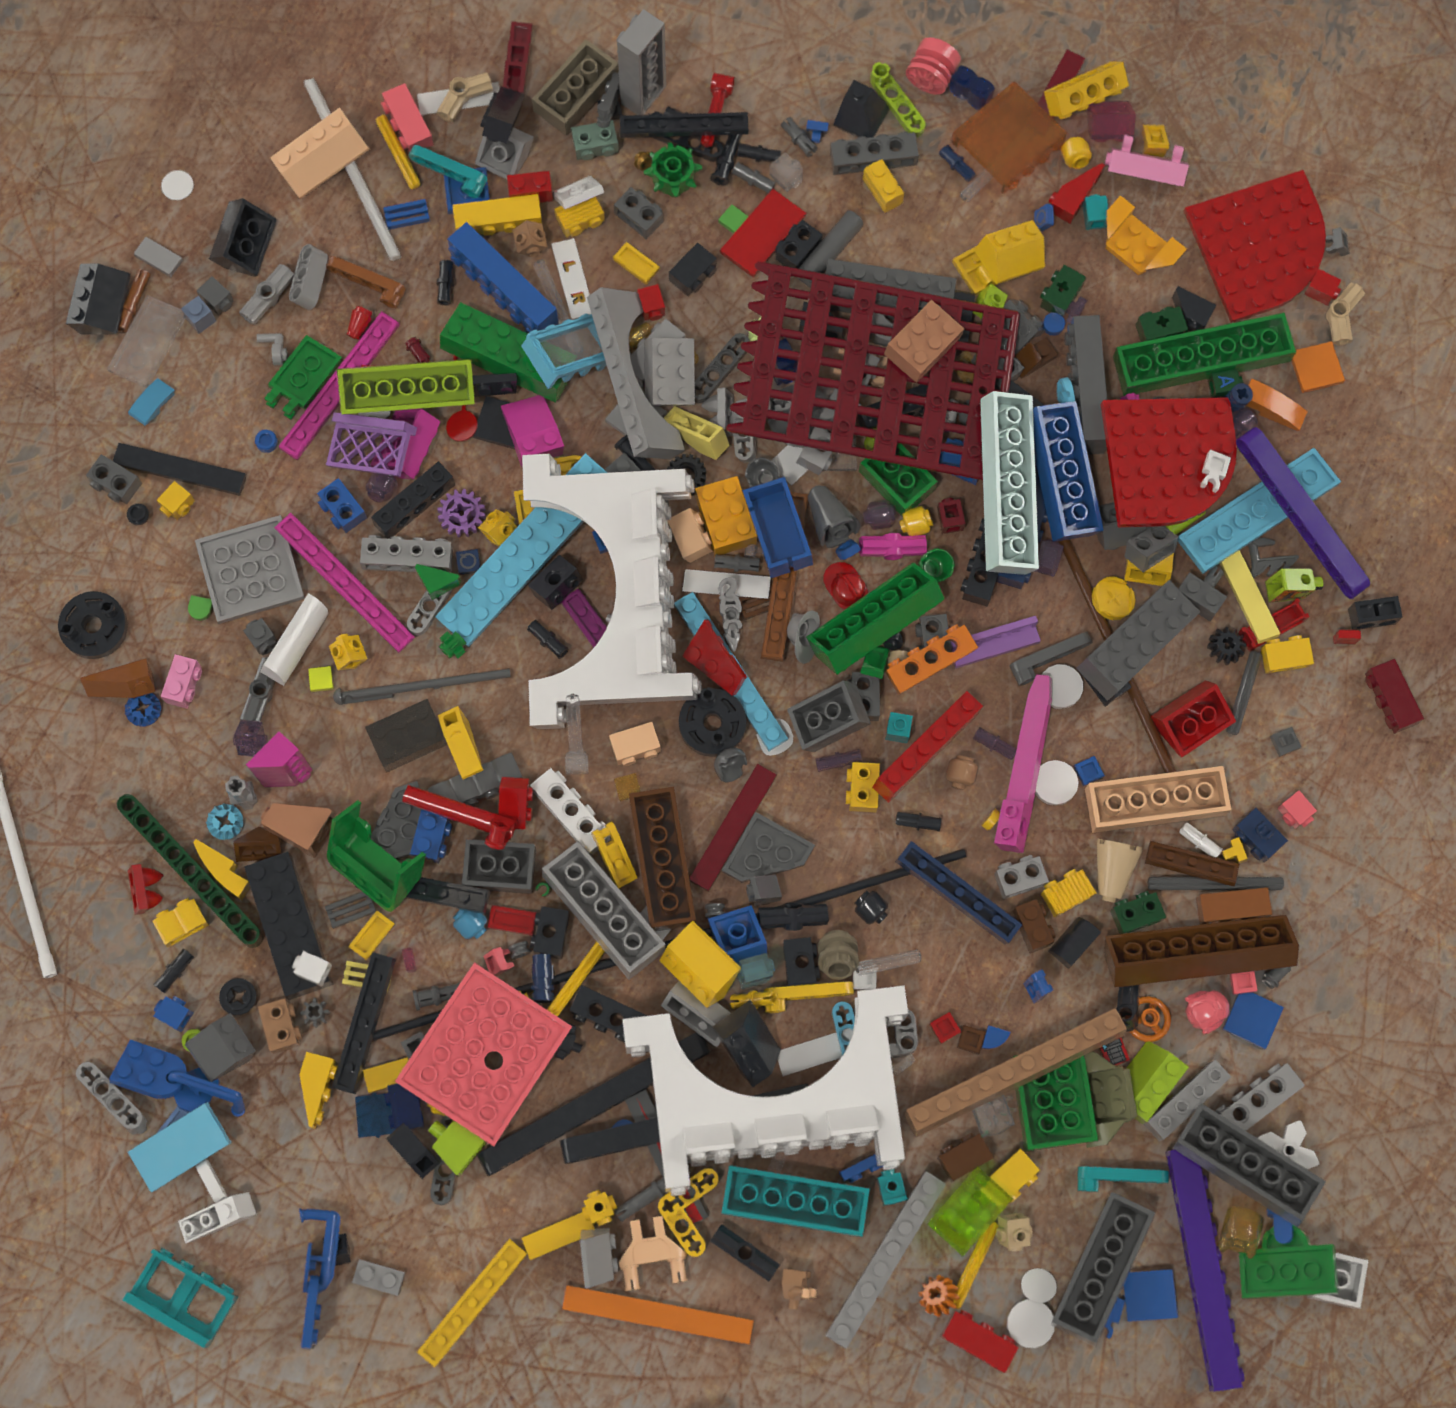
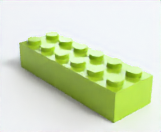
M470 359L336 369L341 414L475 404Z

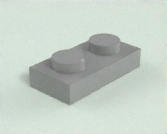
M359 1259L352 1283L399 1296L405 1272Z

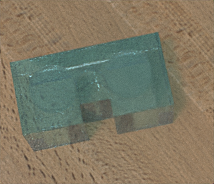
M767 953L738 962L741 970L737 977L741 990L768 983L770 978H772L775 966L772 958L768 959Z

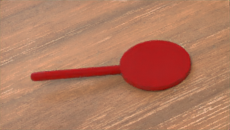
M462 405L461 411L454 413L448 419L446 431L448 436L454 441H466L475 434L478 422L474 414L466 411V405Z

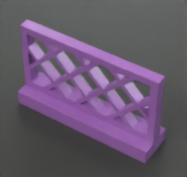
M333 413L332 421L336 423L326 462L327 466L401 477L410 436L416 435L417 427L404 421ZM342 429L347 430L350 435L343 442L340 439ZM364 432L367 439L359 444L357 437ZM383 435L385 441L377 447L374 440L378 436ZM398 437H402L400 446L395 449L392 442ZM353 441L356 448L348 454L345 447ZM371 444L374 450L366 456L363 449ZM388 446L391 453L383 458L380 452ZM342 451L344 458L339 462H335L336 454ZM359 453L362 460L354 465L351 459ZM377 455L380 462L376 466L371 467L369 461ZM395 458V469L389 470L387 463Z

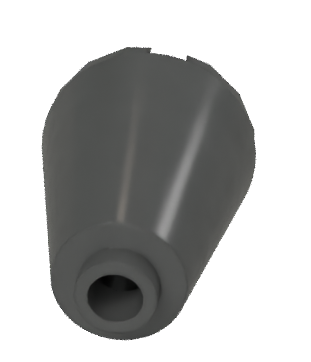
M818 485L810 490L808 501L821 546L826 545L827 548L840 546L849 540V535L852 533L856 535L860 529L858 519L826 486Z

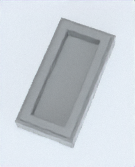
M147 237L144 238L134 252L136 258L169 277H172L183 261L182 257Z

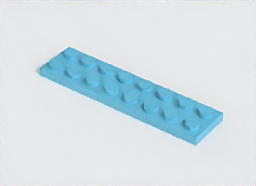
M1315 448L1287 465L1312 501L1323 496L1341 482ZM1261 482L1179 535L1178 542L1202 574H1204L1288 519V517L1263 482Z

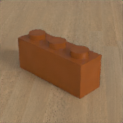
M1268 888L1200 894L1196 898L1200 925L1270 917L1272 915Z

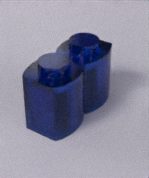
M959 66L952 75L949 87L956 97L967 100L973 108L979 111H984L993 99L995 87L990 81L977 77L976 73L966 66Z

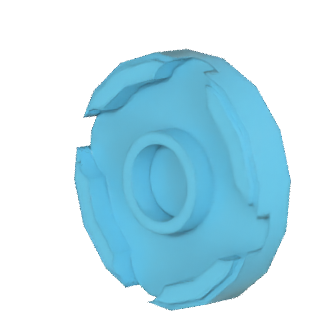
M1068 377L1060 378L1057 382V401L1059 403L1075 401L1073 386Z

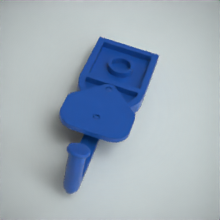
M130 1040L109 1078L111 1084L152 1098L167 1099L174 1096L178 1108L187 1112H192L204 1103L208 1102L210 1104L214 1096L232 1102L231 1112L234 1116L239 1117L245 1113L243 1097L240 1092L219 1085V1079L209 1082L201 1068L187 1072L184 1062L174 1054Z
M299 1208L301 1222H304V1220L326 1221L322 1256L311 1255L312 1243L308 1242L303 1293L308 1294L301 1349L311 1350L312 1345H317L318 1329H314L315 1320H320L321 1305L317 1304L318 1293L326 1290L334 1277L341 1219L336 1211L320 1209L302 1210ZM316 1261L322 1262L320 1275H310L308 1282L309 1271H315Z

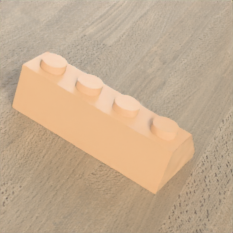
M339 107L270 158L297 196L302 199L370 149Z

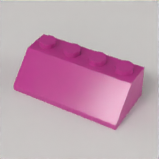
M280 731L246 764L264 787L297 786L299 783L303 784L311 776L310 772L312 771L300 750Z

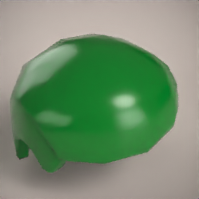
M936 548L923 554L918 566L934 577L937 582H942L951 577L955 563L953 556L947 550Z

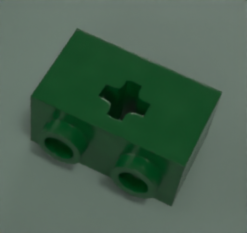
M1064 264L1060 271L1056 270L1050 280L1053 282L1050 288L1046 286L1042 291L1040 307L1050 313H1058L1064 317L1082 289L1086 276Z
M1172 306L1165 307L1156 313H1143L1135 325L1141 342L1187 333L1188 331L1180 306L1175 308Z

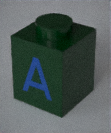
M1237 369L1211 373L1208 379L1211 398H1225V395L1236 384L1243 383V378L1239 376Z

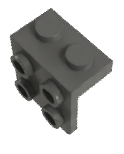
M1009 299L1003 308L1020 313L1015 356L1033 337H1040L1046 330L1042 327L1043 322L1037 316H1032L1027 311L1029 308L1022 300ZM1005 318L1003 329L1009 330L1010 318ZM1002 338L1001 344L1006 348L1008 339Z

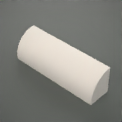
M308 593L260 671L261 673L281 685H285L328 616V610L321 601Z

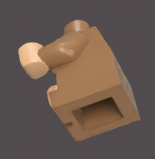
M783 1269V1295L785 1299H789V1309L798 1310L800 1300L816 1297V1288L807 1287V1280L811 1279L810 1271Z

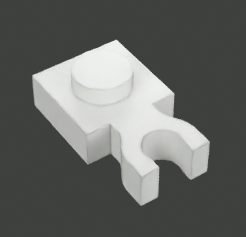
M1210 450L1207 453L1202 473L1207 474V476L1202 480L1200 487L1205 488L1207 483L1211 482L1213 484L1212 492L1216 493L1220 487V480H1223L1226 476L1231 458Z

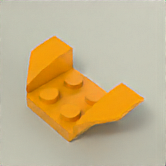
M1120 195L1107 210L1105 249L1137 275L1143 274L1150 269L1174 265L1187 248L1173 237L1168 242L1163 240L1132 215L1135 207Z

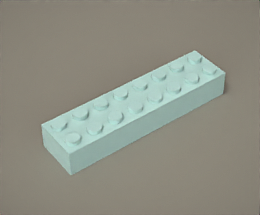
M993 391L981 398L986 571L1026 575L1039 569L1033 397L1030 395Z

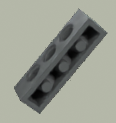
M901 132L890 136L881 134L873 138L858 137L855 140L847 141L839 139L830 144L833 175L864 172L867 166L880 159L884 161L888 169L916 166L919 158L915 133ZM890 148H897L899 151H892ZM876 150L878 153L872 154L869 151ZM849 153H856L857 156H850Z

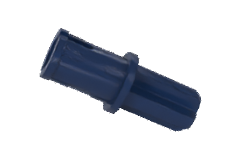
M948 144L940 150L939 156L951 166V170H956L968 182L975 177V172L964 162V157L959 156Z

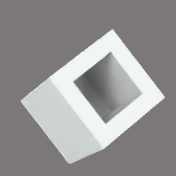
M303 951L302 955H298L294 961L293 968L295 970L293 973L322 987L332 965L328 961Z

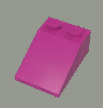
M537 395L501 406L521 467L523 466L522 455L550 454L552 457L563 455L564 444L544 397Z

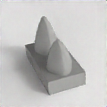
M726 388L717 389V394L704 401L701 407L711 412H717V415L712 417L709 422L723 427L726 437L733 436V433L728 432L726 426L733 424L730 405L734 403V395Z

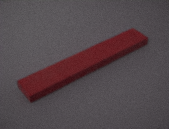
M759 764L756 765L690 876V882L709 892L777 777L775 773Z

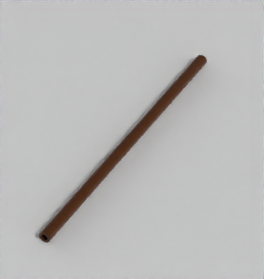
M1070 539L1058 541L1105 641L1112 634V630L1106 618L1099 614L1093 605L1091 597L1093 589ZM1132 678L1129 681L1132 688L1127 692L1164 773L1177 772L1135 680Z

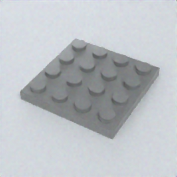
M281 515L195 540L218 624L305 599L290 544L274 528L283 520Z

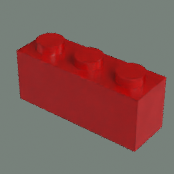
M962 1309L960 1312L953 1311L940 1337L1001 1373H1006L1019 1347L1014 1345L1015 1340L1005 1334H1002L1001 1337L993 1333L995 1328L983 1321L980 1325L972 1321L974 1316Z

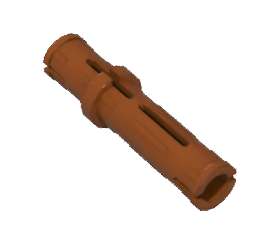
M137 270L135 279L124 302L118 327L120 332H128L129 325L138 312L136 311L151 276L145 270Z

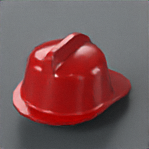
M836 562L825 570L823 575L824 585L840 608L847 609L868 594L865 582L852 565L845 562Z

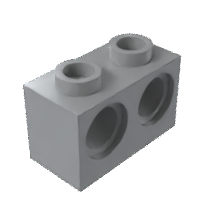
M1032 855L1019 859L1020 863L1012 865L1011 862L998 866L999 870H996L994 876L1003 900L1044 887V885L1049 883L1040 856L1033 858ZM1026 868H1034L1037 876L1029 877L1026 874ZM1007 874L1013 875L1016 880L1015 884H1007L1004 876Z

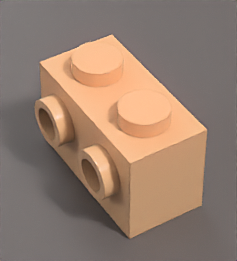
M688 508L671 517V520H668L683 559L691 563L713 552L710 545L712 541L709 533L705 532L702 526L705 522L700 512Z
M652 722L609 735L618 765L629 766L636 763L637 759L643 757L651 759L661 752Z

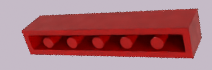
M966 691L877 778L872 788L889 803L977 717L983 705Z

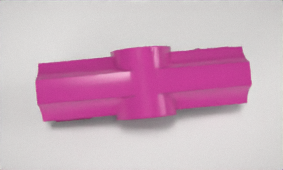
M889 533L883 536H861L858 544L861 548V551L858 552L860 556L884 557L886 560H898L903 558V556H919L927 552L925 535L902 536L899 533Z

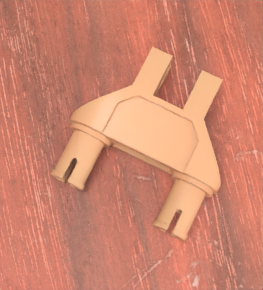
M662 1216L653 1217L656 1237L646 1239L642 1238L640 1220L630 1221L633 1241L618 1263L620 1270H623L625 1291L632 1290L631 1280H633L634 1290L641 1289L637 1267L640 1264L664 1260L670 1262L672 1283H679L678 1272H680L681 1282L688 1281L684 1264L687 1253L665 1235Z

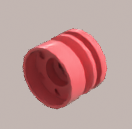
M932 37L924 38L916 50L915 57L912 58L910 65L906 69V76L918 89L934 95L942 94L950 83L951 76L958 68L961 57L956 49L947 42Z

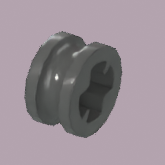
M714 903L705 905V909L708 911L705 917L712 918L725 914L723 912L725 904Z
M528 941L519 942L508 947L509 951L513 953L511 955L512 959L521 958L531 953V950L527 948Z

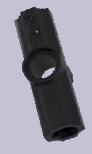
M788 902L781 907L758 908L757 919L761 929L784 928L789 931L801 930L803 926L828 925L829 913L826 904L803 905L797 902Z
M722 1224L710 1240L715 1246L768 1282L780 1266L778 1262ZM743 1246L749 1247L752 1251L751 1257L747 1260L741 1259L738 1255V1250Z

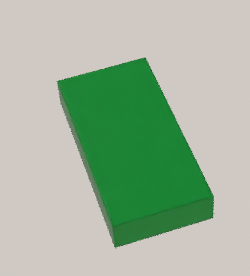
M878 646L866 654L860 673L882 679L889 649Z

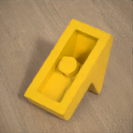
M1143 125V154L1163 158L1169 149L1164 125Z

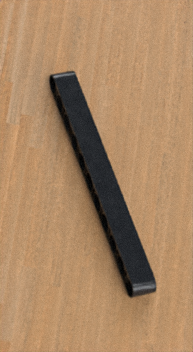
M697 1032L678 1042L691 1063L711 1052L705 1038ZM651 1057L496 1143L494 1147L491 1146L479 1153L477 1158L487 1177L501 1171L624 1102L626 1099L654 1085Z
M809 1084L752 1095V1097L788 1095L808 1087ZM658 1118L560 1140L564 1164L660 1143Z

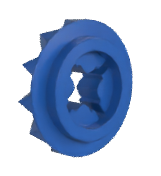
M152 693L129 698L125 704V715L136 726L145 727L153 724L161 713V703ZM140 701L145 706H148L145 709V717L140 711H136L140 708Z

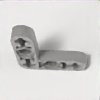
M770 398L768 409L789 413L791 402L788 401L789 403H786L785 408L779 405L783 403V400ZM747 399L739 400L735 403L746 402ZM732 411V423L743 422V417ZM733 433L735 455L741 462L750 463L757 454L756 437H741L739 434ZM742 442H746V447L750 451L747 452V456L742 454L745 452V445Z

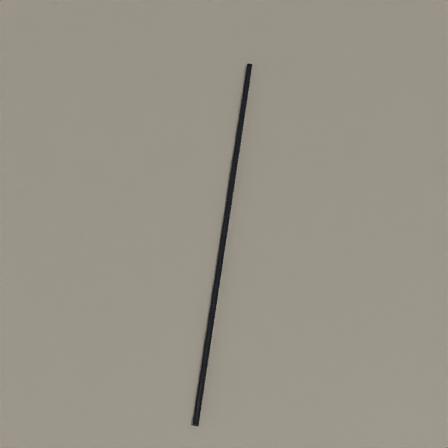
M961 849L935 857V859L941 864H946L966 858L967 856L965 850ZM899 868L793 902L803 905H814L911 874L904 868ZM710 927L703 929L709 937L712 936ZM674 939L664 941L666 944L665 949ZM611 958L599 961L589 974L617 965ZM576 969L554 975L551 985L568 981ZM533 982L515 987L514 989L521 991L522 994L533 992L531 991ZM441 1011L374 1032L373 1040L376 1041L434 1023Z

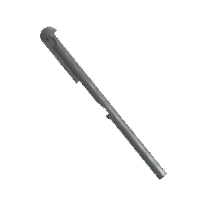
M502 669L344 692L341 691V688H338L333 694V699L337 704L343 705L393 698L395 693L417 691L426 688L439 689L445 686L510 678L511 674L510 669Z

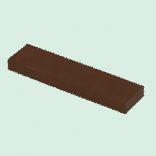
M1154 841L1149 843L1144 863L1233 887L1236 884L1240 865L1239 863Z

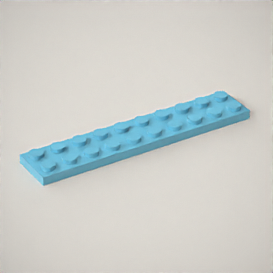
M585 453L566 475L607 472ZM535 507L435 617L452 633L456 631L465 640L466 646L469 647L584 521L563 511Z

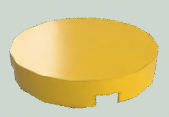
M1106 577L1093 588L1091 596L1093 605L1104 618L1121 620L1127 617L1134 609L1136 601L1134 591L1126 585L1127 582L1123 579Z

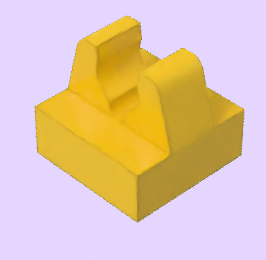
M1240 838L1230 840L1231 848L1222 851L1224 860L1228 861L1236 858L1239 864L1246 862L1248 858Z

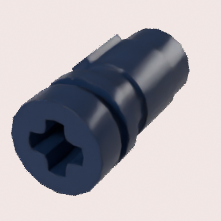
M1239 383L1225 395V398H1228L1231 403L1232 415L1236 414L1252 400L1253 392L1248 385Z
M533 955V986H531L533 993L531 994V1000L536 1003H551L554 1000V993H552L554 986L551 985V980L554 979L551 955Z

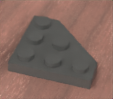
M417 781L394 789L390 801L381 813L370 839L396 860L410 855L420 812L423 810L402 802L408 785L420 788Z
M755 812L723 867L722 872L743 883L750 881V877L773 875L799 868L805 865L815 845Z

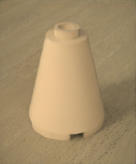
M1097 839L1098 895L1103 896L1102 900L1116 903V898H1122L1143 847L1136 846L1135 851V846L1109 840L1104 842L1103 839Z

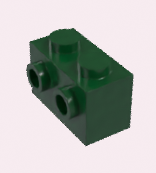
M1148 891L1136 895L1135 900L1129 902L1127 898L1114 903L1115 907L1110 910L1119 934L1131 933L1162 922L1167 918L1156 892L1151 894Z

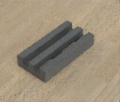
M363 892L325 906L333 929L376 912L372 899ZM363 898L367 899L363 902H360L358 904L352 905L350 907L332 913V910L356 902ZM368 905L370 907V909L346 917L339 921H335L336 917L342 916L344 914H347L349 912L355 911Z

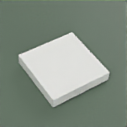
M588 176L553 191V196L564 209H567L604 193V190L600 183L592 176Z

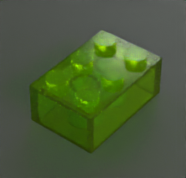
M977 1166L927 1225L961 1256H964L1013 1198Z

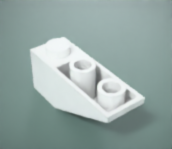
M247 1192L232 1195L178 1222L185 1243H189L256 1215V1211L250 1194Z

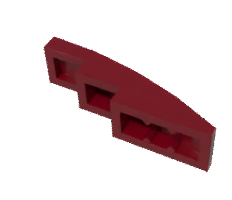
M511 21L503 87L524 94L533 24Z
M1067 49L1044 91L1077 77L1086 58ZM1044 92L1026 125V129L1042 137H1045L1056 116H1050Z

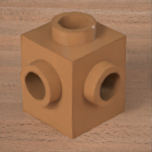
M525 221L512 230L518 254L535 257L548 247L541 223Z

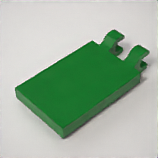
M306 335L268 383L269 388L272 390L264 398L267 401L266 405L274 409L280 397H285L290 401L284 406L282 411L285 412V417L292 420L299 407L304 410L308 407L343 361L342 356Z

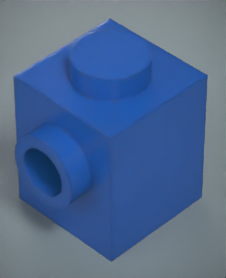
M165 996L163 1000L160 999L156 1004L153 1017L182 1033L194 1012L184 1007L186 1002L174 996L170 999Z

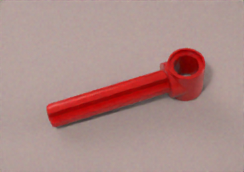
M713 73L710 92L713 97L708 113L722 112L725 98L732 95L735 77ZM715 135L702 136L701 144L706 148L712 146Z

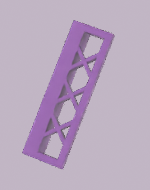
M1029 617L971 635L978 649L955 662V669L1039 644L1041 640L1036 629L1037 617ZM951 641V649H952V652H954L955 649H956V646H955V644Z

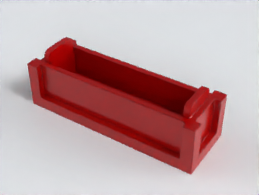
M1298 598L1290 605L1271 614L1280 635L1306 622L1310 617L1308 613L1305 614ZM1250 626L1247 628L1243 627L1238 632V635H1243L1242 641L1246 643V648L1249 652L1266 643L1265 641L1258 644L1257 638Z

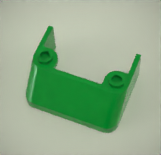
M357 800L332 819L327 860L335 870L388 912H392L402 903L422 876L426 854L421 852L414 859H406L402 864L370 839L371 826L366 820L359 817L361 802Z

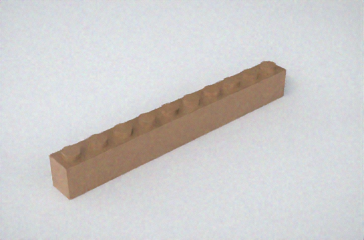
M1115 1008L907 1109L905 1118L915 1137H918L1123 1037L1127 1028Z

